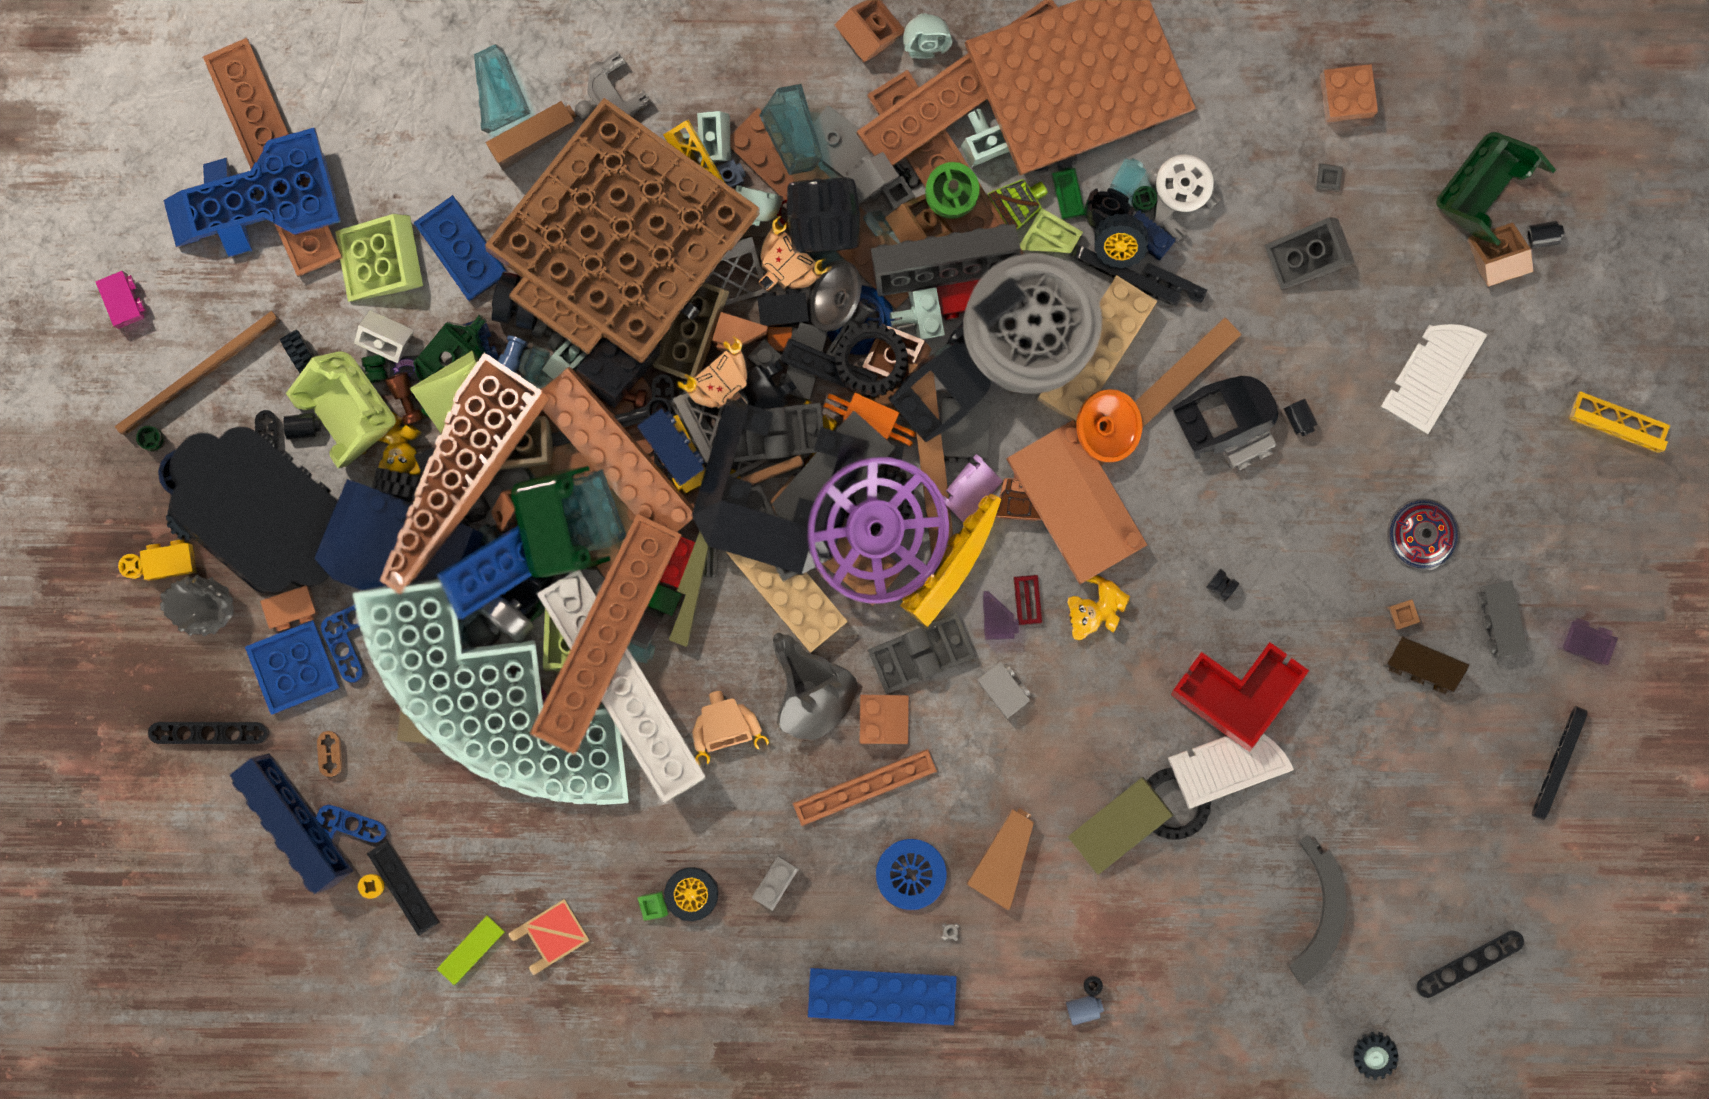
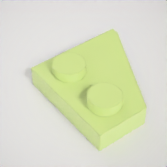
M1041 208L1022 240L1020 248L1021 250L1071 253L1083 232Z

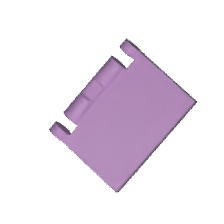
M975 454L973 459L978 464L973 466L971 463H968L947 488L946 492L951 497L947 499L942 495L945 505L962 523L969 515L977 511L981 499L986 495L989 496L990 493L993 494L1003 482L977 454Z

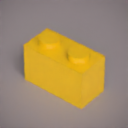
M184 539L171 541V546L161 547V544L147 545V550L140 551L144 580L151 581L197 573L193 545L185 543Z

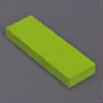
M487 915L442 962L437 970L453 985H456L505 931Z

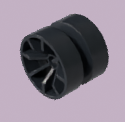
M504 271L499 283L495 287L492 298V321L509 324L515 312L516 326L533 330L538 318L513 301L509 296L521 281L520 275Z

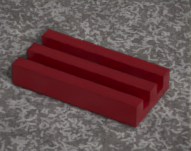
M1038 575L1013 577L1018 625L1042 623ZM1029 580H1033L1037 619H1032ZM1019 581H1023L1024 584L1025 605L1027 615L1026 620H1023L1022 618Z

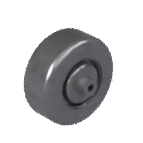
M498 596L477 609L492 623L489 627L492 632L498 635L502 631L516 642H523L534 628L533 623L518 610L522 605L514 598L509 603L506 599Z

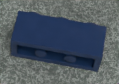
M660 409L640 423L637 428L680 487L704 470L702 464L705 461L698 451L694 453L688 446L691 442L683 431L679 433L674 427V424L677 422L669 411L664 413Z

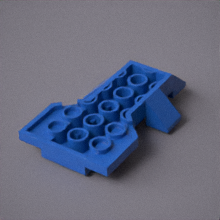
M314 127L268 140L252 169L244 173L232 176L227 158L203 164L204 184L180 190L163 200L176 247L218 234L228 257L252 251L247 229L244 227L250 224L269 220L296 235L341 222L326 159L321 150ZM305 176L310 180L307 187L300 185V182L303 181L302 178ZM281 183L287 186V190L283 194L277 192V188H280L279 184ZM257 190L264 193L261 200L254 198V195H257Z

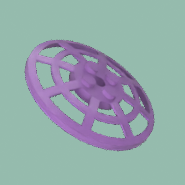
M871 457L858 460L834 474L816 497L808 523L809 549L814 564L821 576L832 588L844 596L866 603L896 601L912 594L923 586L926 579L934 574L939 566L949 537L947 508L942 494L935 483L916 466L889 457ZM878 464L897 466L910 472L913 476L904 485H901L890 479L877 478ZM867 465V479L851 485L843 493L833 486L839 478L849 471ZM920 482L925 485L932 496L938 517L923 518L920 505L911 493ZM877 485L887 486L898 491L889 502L877 499ZM867 487L866 501L855 506L847 499L855 491ZM827 493L835 500V503L830 510L826 530L814 532L817 510ZM905 498L912 507L915 519L903 520L901 513L897 509ZM841 506L850 515L847 519L846 527L834 529L835 517ZM878 522L880 524V531L878 534L872 535L870 527L873 523ZM938 527L936 547L931 559L925 565L915 557L922 543L924 528ZM915 529L914 540L908 551L900 544L903 539L904 530ZM847 537L852 547L845 559L842 558L834 540L836 538ZM827 540L832 556L840 565L833 578L827 573L820 562L815 542ZM893 552L902 558L893 567L886 570L882 569L881 558ZM860 554L871 558L873 572L862 571L852 566ZM908 564L920 573L904 587L886 593L884 578L897 574ZM847 572L859 578L874 580L876 594L857 593L842 586L841 582Z

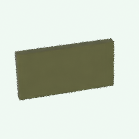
M1142 777L1070 834L1068 838L1097 875H1099L1174 814L1147 780Z

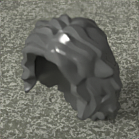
M198 574L193 578L186 576L181 580L178 579L176 583H171V586L160 594L162 600L160 610L164 611V615L172 621L173 625L178 626L180 632L185 631L189 636L202 634L205 637L210 633L214 635L219 628L225 627L234 614L233 598L229 593L228 587L213 580V577L205 579Z

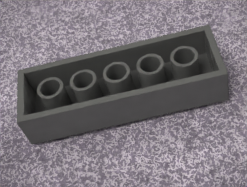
M1001 224L989 229L977 228L971 232H953L947 236H930L924 240H906L900 244H883L876 248H871L877 295L880 297L980 280L985 273L998 263L1021 255L1016 225Z

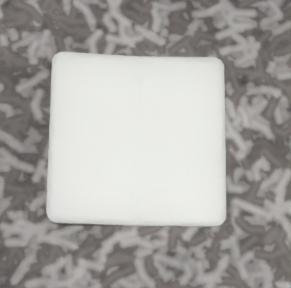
M577 578L559 580L561 598L579 596Z

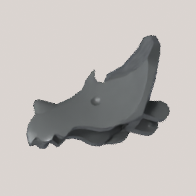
M776 633L773 638V649L787 681V689L778 713L777 725L782 731L791 734L797 739H818L833 730L848 712L858 691L856 678L845 668L835 665L823 657L807 653L792 636Z

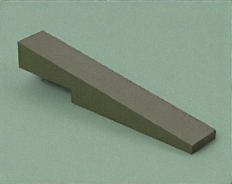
M699 532L677 590L686 596L669 638L670 641L685 647L690 642L710 548L701 532Z

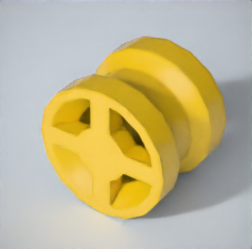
M127 554L120 559L118 568L123 576L137 579L143 575L140 556Z
M368 874L360 879L358 891L363 897L373 899L383 893L384 881L379 875Z

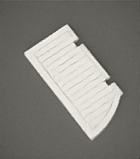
M1429 325L1422 338L1428 341L1426 346L1424 347L1418 343L1395 381V384L1401 388L1398 393L1391 389L1381 407L1428 435L1487 334L1463 325Z
M1265 734L1261 736L1250 752L1228 736L1193 748L1195 756L1189 757L1188 752L1184 751L1168 757L1188 809L1294 770L1282 749Z

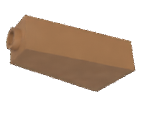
M560 101L485 143L504 171L576 126L573 119L577 116L569 104L564 106L563 102Z
M1021 808L1017 812L1013 809L1010 811L966 883L1007 910L1012 905L1034 822L1029 820L1032 815Z

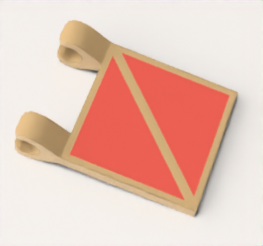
M565 899L509 933L512 941L528 933L541 954L542 959L529 967L533 975L590 941Z

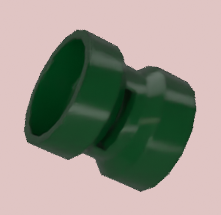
M1149 186L1137 188L1131 199V205L1134 207V210H1141V213L1151 211L1157 201L1155 190Z
M374 355L361 358L362 366L365 368L364 374L371 383L383 382L388 379L387 372L384 370V365L386 364L385 357Z
M144 426L138 430L136 441L141 448L155 452L163 447L165 437L159 429L152 426Z

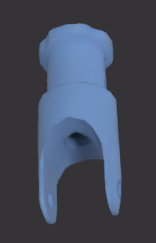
M508 335V344L504 354L500 355L498 362L517 374L521 363L519 359L524 347H527L528 343L520 338Z

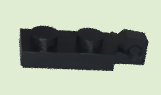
M1151 263L1145 264L1142 272L1147 274V278L1157 283L1160 280L1169 284L1168 288L1178 293H1181L1182 290L1186 291L1189 300L1202 303L1207 293V289Z

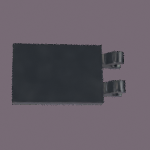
M778 360L765 368L760 364L747 373V385L739 393L748 405L769 409L785 407L789 404L785 397L795 391L797 387L792 380L779 388L775 385L771 378L783 369ZM706 407L710 414L718 416L720 408Z

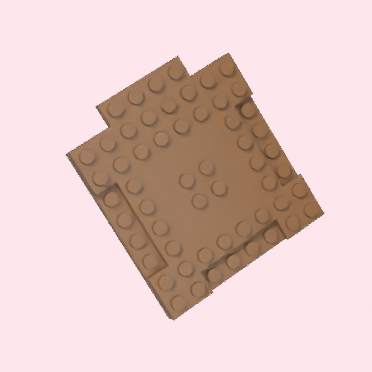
M603 98L485 244L486 252L523 278L509 295L513 301L587 354L600 338L604 336L637 361L643 363L670 329L672 321L728 250L731 251L759 216L760 208L609 100Z

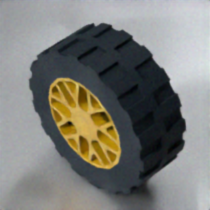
M1114 214V216L1106 217L1105 220L1099 223L1095 232L1094 249L1097 252V257L1111 267L1129 268L1134 264L1140 263V260L1144 259L1145 253L1148 250L1146 226L1137 217L1129 216L1128 214Z
M696 867L683 868L674 873L668 880L664 890V900L668 910L676 918L678 917L683 921L690 922L701 920L708 916L717 904V884L713 877L703 869Z

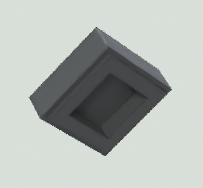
M1319 163L1315 188L1339 192L1343 167Z

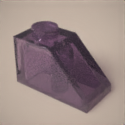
M983 591L984 640L1015 639L1014 634H1019L1018 619H1014V614L989 591Z

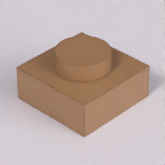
M1413 599L1388 607L1396 630L1420 622Z

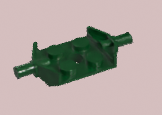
M478 315L473 323L467 326L446 322L413 362L419 380L423 381L447 366L441 360L444 352H449L452 355V362L472 350L477 358L480 359L485 351L478 331L487 320L485 318L482 319L483 316Z

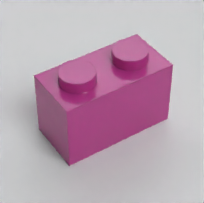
M120 271L95 281L114 327L120 329L145 318L143 311L146 309L140 297L137 298L133 290L137 286L132 275L128 276L124 271Z

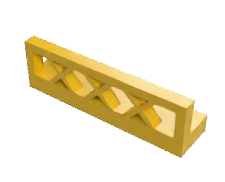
M689 119L663 134L670 145L697 164L699 163L692 150L699 151L702 156L700 166L724 182ZM683 128H686L690 135L688 144L680 131Z
M1581 391L1578 392L1569 416L1570 420L1658 453L1665 451L1668 443L1665 439L1670 428L1669 424ZM1582 399L1590 401L1595 411L1590 413L1580 409ZM1597 404L1603 406V408L1599 409ZM1609 408L1614 411L1618 420L1606 419L1602 417L1600 411ZM1633 417L1637 420L1640 428L1636 430L1625 426L1623 420ZM1652 425L1662 428L1660 437L1657 438L1649 435L1646 428Z

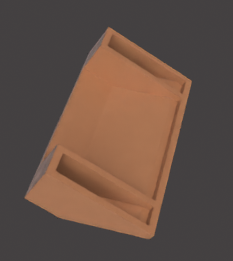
M1074 420L1006 458L1079 584L1147 546L1100 463L1088 455L1081 446Z

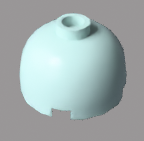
M924 13L918 15L906 25L903 43L905 51L909 52L910 57L930 59L935 57L933 54L941 50L942 54L945 53L952 45V37L943 19Z
M739 185L736 186V191L760 208V214L752 223L753 225L759 226L760 221H770L778 214L783 196L756 189H748Z

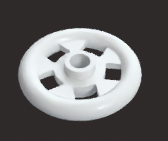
M1188 154L1169 158L1160 167L1156 177V189L1161 200L1168 207L1182 212L1193 211L1203 206L1209 200L1214 187L1213 175L1208 165L1200 158ZM1183 164L1185 171H1180L1176 174L1173 167ZM1195 167L1202 173L1199 179H1196L1195 175L1191 172ZM1172 178L1174 188L1166 189V179ZM1184 178L1188 179L1189 186H1183L1181 180ZM1197 185L1203 188L1199 197L1192 194ZM1176 194L1187 195L1186 202L1175 200Z

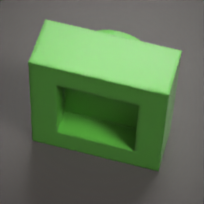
M662 891L637 897L644 921L669 915Z

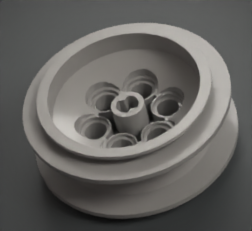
M1043 254L1014 256L992 267L974 288L967 303L963 322L966 347L977 368L995 384L1014 392L1026 394L1049 392L1074 379L1094 354L1102 328L1099 301L1088 280L1067 262ZM1013 278L1027 296L1024 300V307L1013 308L987 328L972 308L1009 279ZM1038 294L1046 295L1049 301L1048 304H1039L1036 296ZM1052 314H1061L1064 322L1062 324L1054 323L1052 321ZM1028 319L1031 322L1035 320L1038 326H1036L1035 324L1030 326L1028 323ZM1005 320L1013 321L1015 329L1012 331L1006 330L1003 322ZM1043 337H1053L1055 345L1052 347L1046 346L1043 343ZM1021 339L1028 340L1031 348L1029 350L1021 349L1018 341Z

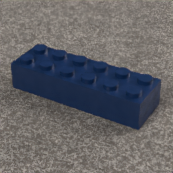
M270 753L250 758L229 775L233 780L234 788L246 798V804L249 809L256 812L261 819L262 827L274 837L276 847L286 854L291 868L301 875L307 890L317 894L331 889L353 872V869Z

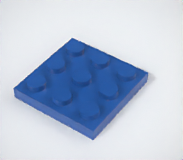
M314 620L245 646L271 715L340 688Z

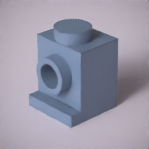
M733 159L716 167L724 182L732 189H735L737 185L741 186L744 184L743 177L746 174L741 163L735 164ZM724 172H731L732 177L725 179L723 177Z

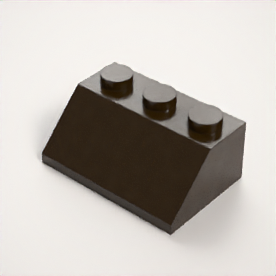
M1403 636L1393 638L1383 665L1389 667L1387 671L1401 676L1402 673L1411 676L1410 681L1420 685H1424L1425 682L1433 685L1432 690L1446 695L1447 691L1455 692L1470 665Z

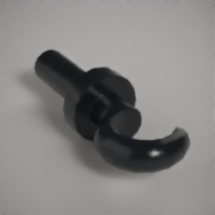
M899 162L894 165L900 172L899 176L906 178L910 188L914 189L919 186V179L915 185L909 184L912 175L908 167L904 168Z

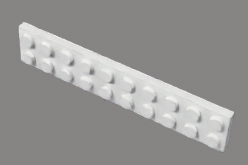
M580 570L563 578H577L579 596L561 598L559 581L537 593V596L570 650L596 599L594 592ZM627 648L604 694L602 703L664 804L706 777Z

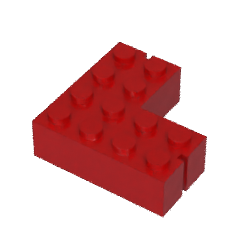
M1271 642L1268 643L1242 680L1201 652L1187 673L1184 674L1173 689L1171 695L1250 752L1310 670L1293 658L1289 660L1287 665L1283 664L1282 662L1287 654Z

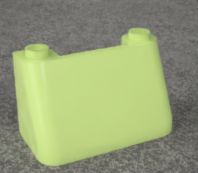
M343 351L312 357L286 392V395L296 408L301 410L313 409L337 444L330 449L329 455L337 468L350 465L387 434L396 423L393 413L355 359Z

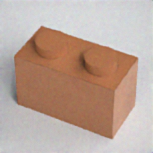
M303 586L260 601L269 629H276L277 632L291 628L290 624L297 621L300 624L314 620L313 616L319 614L309 586Z

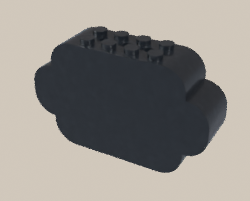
M234 427L223 433L220 438L204 432L192 434L177 447L169 464L170 476L177 485L169 500V513L173 521L259 593L274 594L286 588L290 583L298 587L309 586L311 588L324 582L329 575L314 558L337 504V501L329 494L331 490L321 481L318 484L310 478L312 473L301 465L298 468L292 463L294 458L285 450L278 451L273 446L275 442L265 433L261 436L251 428Z

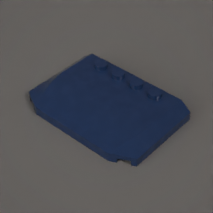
M346 479L314 560L319 563L333 580L360 591L387 586L380 579L390 554L396 547L397 537L408 517L406 516L407 512L413 504ZM459 523L412 582L439 579V573L478 550L484 533Z

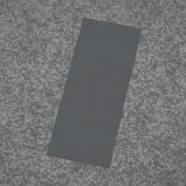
M855 411L836 430V432L868 441L863 459L888 457L895 449L890 442ZM817 452L771 504V507L772 505L774 506L777 516L793 520L799 497L815 502L819 492L832 476L837 457ZM867 465L860 467L855 483L867 479ZM825 496L823 497L820 504L824 503Z

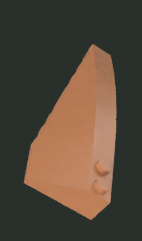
M485 353L454 396V403L444 421L443 431L437 438L436 448L432 457L429 458L415 493L416 497L413 505L410 506L406 516L408 517L403 529L399 532L396 547L391 552L380 579L381 582L400 595L403 593L404 588L409 586L477 501L549 400L541 390Z

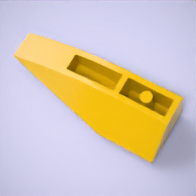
M990 493L989 496L986 495L981 499L977 511L969 515L963 522L964 527L960 532L955 533L949 539V546L945 550L943 558L934 574L926 579L923 586L902 598L903 602L900 607L922 625L928 627L971 571L994 523L1001 502V498Z

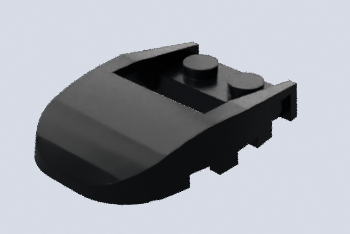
M953 342L943 346L936 353L919 362L917 367L901 382L900 388L893 396L890 395L888 399L922 439L928 442L958 424L967 416L989 391L992 381L977 368L968 352L966 343ZM929 371L936 376L961 405V408L943 424L911 388Z
M1237 376L1203 386L1172 407L1175 419L1195 459H1199L1201 453L1213 450L1214 454L1224 452L1225 448L1235 445L1241 447L1248 444L1247 440L1255 435L1261 436L1269 431L1278 419V407L1269 388L1263 382L1251 376ZM1220 392L1238 427L1213 438L1197 404L1208 395Z

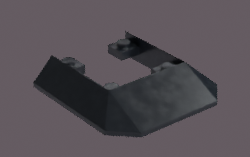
M727 398L692 517L708 546L803 574L816 567L808 543V523L814 502L799 497L793 520L746 507L752 483L729 475L743 429L767 436L774 412ZM821 427L814 451L837 457L832 473L833 476L845 466L862 460L868 441ZM860 467L843 475L833 486L843 493L844 490L855 484ZM827 493L824 503L820 504L817 510L814 532L826 530L828 516L835 503V500ZM841 506L835 517L834 529L842 527L846 515V510ZM827 540L815 542L820 562L824 563L832 559L833 556Z

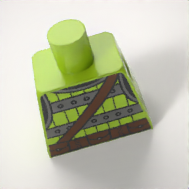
M1022 179L988 193L987 196L1004 223L1008 225L1015 224L1018 231L1041 210L1042 207L1038 199L1048 194V191L1041 181L1029 188L1026 181Z

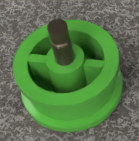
M948 162L938 166L931 172L927 180L925 189L927 203L933 212L943 218L956 219L965 216L974 208L979 196V182L975 173L966 165L957 162Z

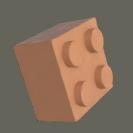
M1372 64L1327 69L1321 73L1320 81L1326 123L1370 118L1376 115L1378 108Z

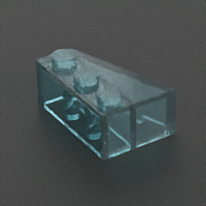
M495 44L475 53L474 60L476 82L479 91L478 104L481 113V131L489 134L531 114L503 48Z
M802 84L777 88L759 116L788 174L793 175L813 171L822 159V154Z

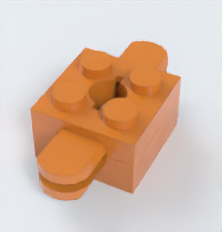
M854 393L851 402L828 394V400L847 408V411L828 403H824L823 408L844 417L843 422L855 411L887 441L890 438L906 446H912V441L892 432V430H896L909 437H916V432L896 423L899 412L857 393Z

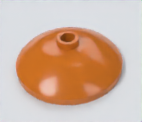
M1113 389L1100 390L1089 396L1082 404L1077 416L1076 429L1079 442L1087 454L1098 461L1117 462L1128 457L1137 447L1142 434V417L1136 403L1124 392ZM1100 422L1103 424L1102 430L1100 429Z

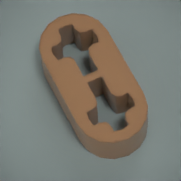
M325 731L317 739L318 767L322 775L334 777L342 770L341 741L337 733ZM327 735H330L331 739H335V744L331 745V753H328L327 745L322 743L323 740L327 739ZM328 755H331L332 763L337 765V768H334L332 773H329L328 769H324V764L329 762Z

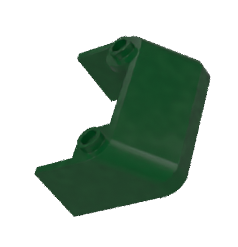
M1491 132L1482 138L1438 196L1436 205L1444 214L1473 236L1499 246L1501 241L1490 230L1492 220L1485 213L1512 178L1518 180L1526 179L1533 174L1537 167L1554 173L1556 169L1538 147L1498 132Z
M589 466L560 470L518 482L512 488L511 496L528 569L531 575L536 578L582 570L611 561L610 556L590 558V553L585 546H572L561 499L569 497L573 492L572 476L590 471Z

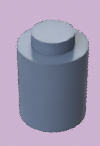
M1095 995L1066 1002L1072 1026L1101 1018L1100 1013L1104 1012L1101 999H1096Z

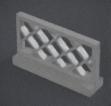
M752 237L739 240L731 251L728 250L721 259V261L724 260L733 265L726 278L714 272L713 269L705 280V283H707L710 276L714 274L725 280L721 286L722 289L727 282L740 288L734 298H727L725 305L767 293L763 288L754 292L744 288L750 275L759 280L763 277ZM751 252L754 262L748 271L737 265V262L741 255ZM737 257L734 263L728 259ZM735 267L748 273L741 286L729 280ZM754 267H756L758 275L752 273ZM742 290L748 292L747 294L740 295Z
M686 393L672 399L670 403L675 414H678L696 451L705 461L703 465L706 468L712 449L713 438L716 436L715 432L721 420L720 416L724 405L720 407L718 416L704 412L706 406H702L701 410L692 408L688 401L690 396ZM695 413L700 414L699 419H697ZM702 416L716 420L712 432L702 428L700 424ZM706 434L711 436L710 441L708 440ZM765 458L754 463L747 461L737 462L736 472L729 476L736 478L768 462V460ZM741 464L746 465V467L740 469Z

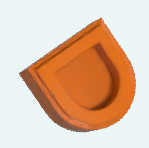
M768 327V343L777 352H783L788 338L792 336V327Z

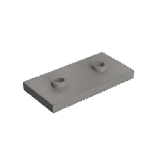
M827 105L799 142L803 148L843 178L847 176L845 172L855 165L861 166L860 160L870 154L856 134L859 128L829 105ZM882 189L871 197L874 202L881 195Z

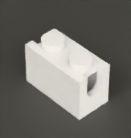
M370 310L359 324L354 344L398 363L409 348L410 343L407 342L413 335L414 330Z

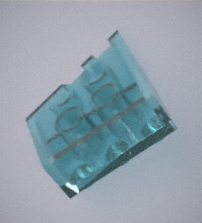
M603 470L573 475V492L569 497L561 499L572 546L583 545L588 551L608 548L625 539L626 532Z

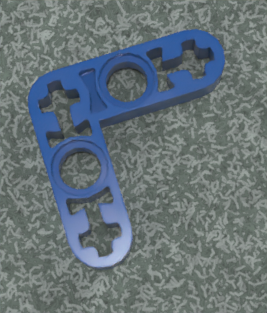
M355 605L325 618L321 623V632L341 676L347 682L353 683L358 682L364 674L361 661L348 635L349 632L360 628L359 623L351 624L348 621L349 613L356 610ZM343 615V621L348 628L344 630V625L336 628L335 634L331 631L327 632L328 622L339 623L341 622L339 616ZM342 642L346 643L349 647L348 654L343 657L336 653V646ZM352 656L354 657V660L350 661L351 666L357 667L359 670L355 673V678L346 675L349 667L347 663L341 665L340 661L348 660Z
M325 805L317 813L316 819L320 824L324 825L326 817L323 816V812H328L330 809L333 810L332 814L335 815V819L329 820L327 825L332 827V830L329 831L323 828L332 841L336 830L373 843L382 841L386 836V826L382 822L341 807ZM351 816L357 818L359 822L358 828L354 831L347 829L345 824L347 818ZM364 820L368 821L365 826L369 828H374L375 825H378L381 835L372 838V833L366 830L363 831V835L359 834L363 828Z

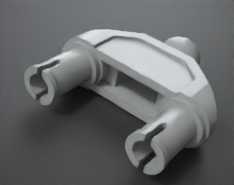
M618 50L603 61H595L591 64L587 88L591 100H582L576 104L575 113L579 118L587 119L603 98L609 100L632 118L635 117V113L652 103L644 90L629 101H622L608 80L609 73L625 64Z
M1158 168L1151 170L1148 174V182L1153 187H1156ZM1195 175L1196 179H1199L1202 176ZM1184 178L1181 180L1183 186H1189L1188 179ZM1173 179L1169 183L1166 181V189H1173ZM1197 185L1192 194L1199 196L1203 188ZM1212 191L1206 204L1212 209L1222 198ZM1177 193L1175 200L1185 202L1187 195ZM1157 194L1154 223L1160 226V229L1164 228L1166 232L1168 231V234L1172 235V238H1175L1177 243L1187 231L1173 218V213L1176 210L1168 207Z

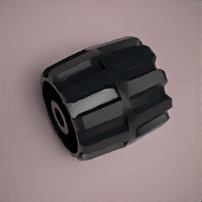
M848 177L814 179L788 184L787 221L792 249L795 253L831 252L859 247L860 209L854 179Z

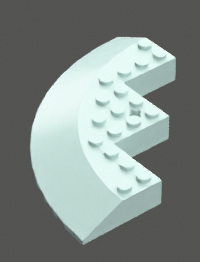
M439 579L411 582L409 586L404 588L401 595L388 586L353 593L358 621L366 646L384 685L404 714L412 720L424 736L434 742L446 755L457 760L479 776L488 778L502 787H508L532 797L547 798L557 802H573V804L605 805L629 803L621 733L603 704L599 705L575 755L530 735L543 707L535 640L461 649L458 619ZM510 665L520 667V669L516 670V674H511V671L507 670L510 668Z

